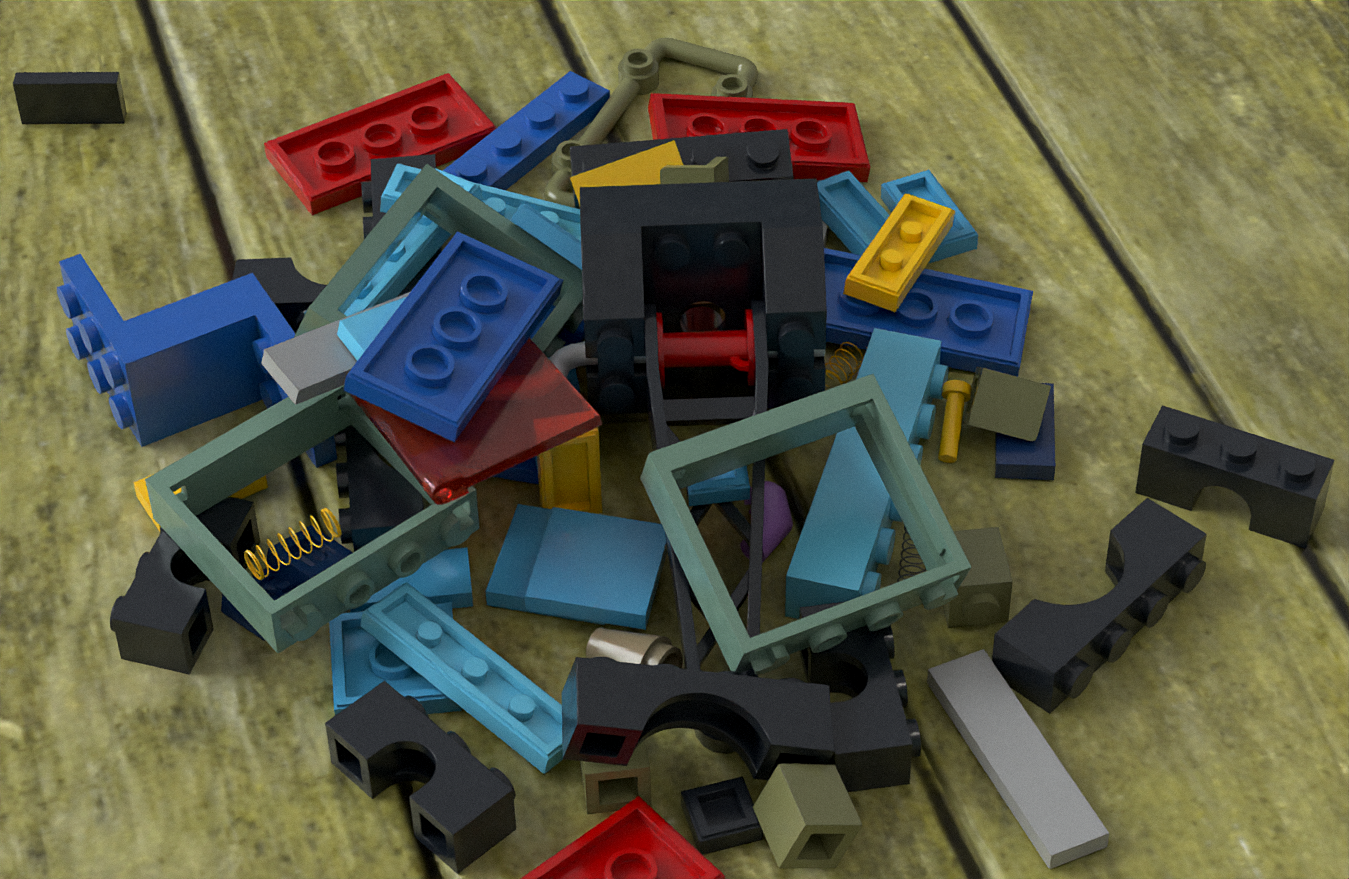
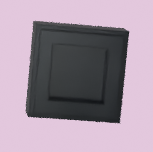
M743 776L681 791V807L696 847L702 855L762 840L763 830L754 812V803Z

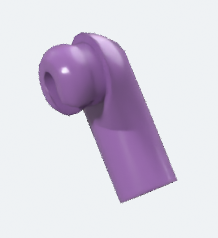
M765 481L762 562L766 560L793 527L786 492L778 484L771 481ZM752 486L750 487V499L744 500V505L751 504ZM742 540L740 543L741 550L749 558L750 547Z

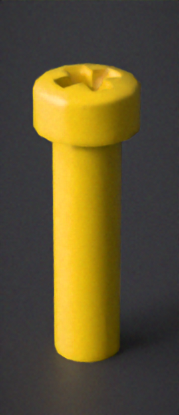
M949 380L943 385L942 396L946 399L938 453V459L942 462L954 463L957 460L965 402L970 400L972 392L971 385L965 381Z

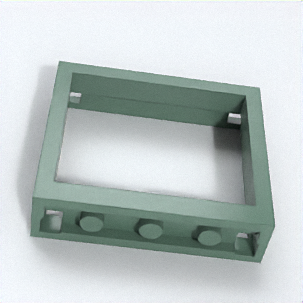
M426 164L309 306L294 336L297 337L347 317L344 315L346 310L424 215L453 236L458 231L563 279L560 295L553 303L556 307L500 382L519 381L516 369L517 363L530 359L551 357L566 344L564 340L558 337L564 328L574 334L584 319L582 270L429 164ZM508 405L482 406L476 411L455 442L427 429L425 430L469 459L484 438L493 444L501 435L511 417L504 413Z
M874 374L650 452L640 477L730 671L743 673L753 669L757 675L765 674L788 662L790 659L789 655L808 647L811 648L813 653H819L840 644L847 638L846 633L866 625L869 631L883 629L898 621L904 615L902 611L923 604L926 610L938 608L958 596L957 590L971 569V565ZM855 427L927 571L750 638L680 489Z
M344 385L296 405L287 397L145 479L153 519L277 653H280L297 641H304L310 638L323 625L349 609L362 606L373 594L399 578L412 575L423 563L451 546L462 544L473 532L480 529L476 489L405 419L344 391ZM349 425H352L422 494L431 506L274 601L196 516ZM181 488L182 491L176 495L173 493Z

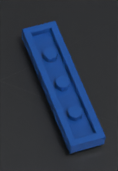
M569 71L443 171L474 183L507 190L556 151L560 143L571 139L591 123L609 99L610 90Z

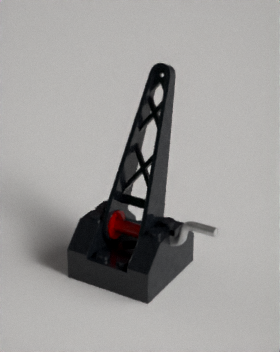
M817 179L580 187L585 342L570 344L558 349L548 359L544 374L536 379L497 382L481 406L528 405L543 402L554 397L565 386L570 370L586 365L588 416L595 415L596 423L601 424L647 422L648 415L652 449L656 451L681 442L669 428L671 426L732 424L825 391L826 368L824 356L826 350L827 307L823 224ZM703 301L719 306L724 311L725 317L722 320L719 313L708 307H694L682 315L681 313L691 304ZM765 459L752 463L750 523L731 501L713 503L750 547L749 569L730 596L737 611L748 597L747 633L750 638L760 634ZM712 504L696 505L690 510L697 526ZM665 532L684 667L689 670L702 671L700 667L717 641L709 627L699 644L697 645L691 602L705 619L706 617ZM753 669L740 673L743 676L758 677ZM694 729L697 739L709 750L723 754L736 752L721 739Z

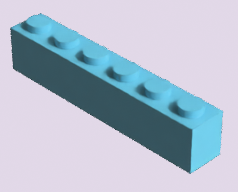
M874 328L856 379L874 374L919 465H921L923 446L918 445L920 438L930 439L936 414V405H931L933 398L943 399V385L948 380L949 367L940 365L941 341ZM855 427L838 432L833 442L786 574V617L799 619L800 607L846 602L880 589L881 573L876 572L878 564L888 565L895 542V529L890 528L893 521L902 522V519Z

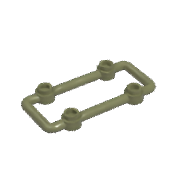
M659 38L649 43L645 49H633L626 52L618 65L619 85L579 140L564 141L557 146L556 151L553 153L551 158L552 178L544 190L545 200L574 208L573 193L568 192L572 188L570 177H572L570 146L602 144L635 96L646 95L657 89L659 85L658 64L663 58L727 74L720 77L712 89V96L753 98L752 88L756 84L759 75L756 65L749 59L673 38Z

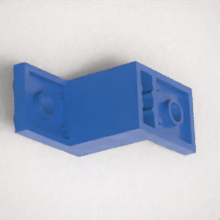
M81 254L59 261L64 285L57 287V295L64 313L68 319H72L73 326L66 329L70 347L78 360L84 358L88 360L87 368L95 389L99 394L108 392L110 408L120 429L130 427L141 447L260 400H263L268 409L289 397L261 362L264 349L294 338L295 332L253 273L124 321ZM334 435L306 451V454L316 468L337 460Z

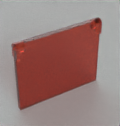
M530 338L455 442L350 394L417 479L431 500L437 505L447 504L469 493V487L602 425L600 415Z

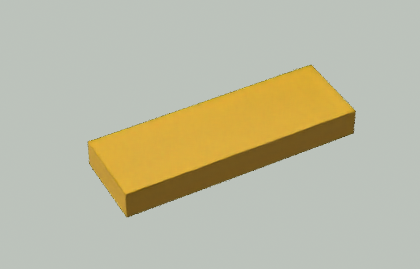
M905 193L847 276L843 294L896 312L951 229L955 210Z

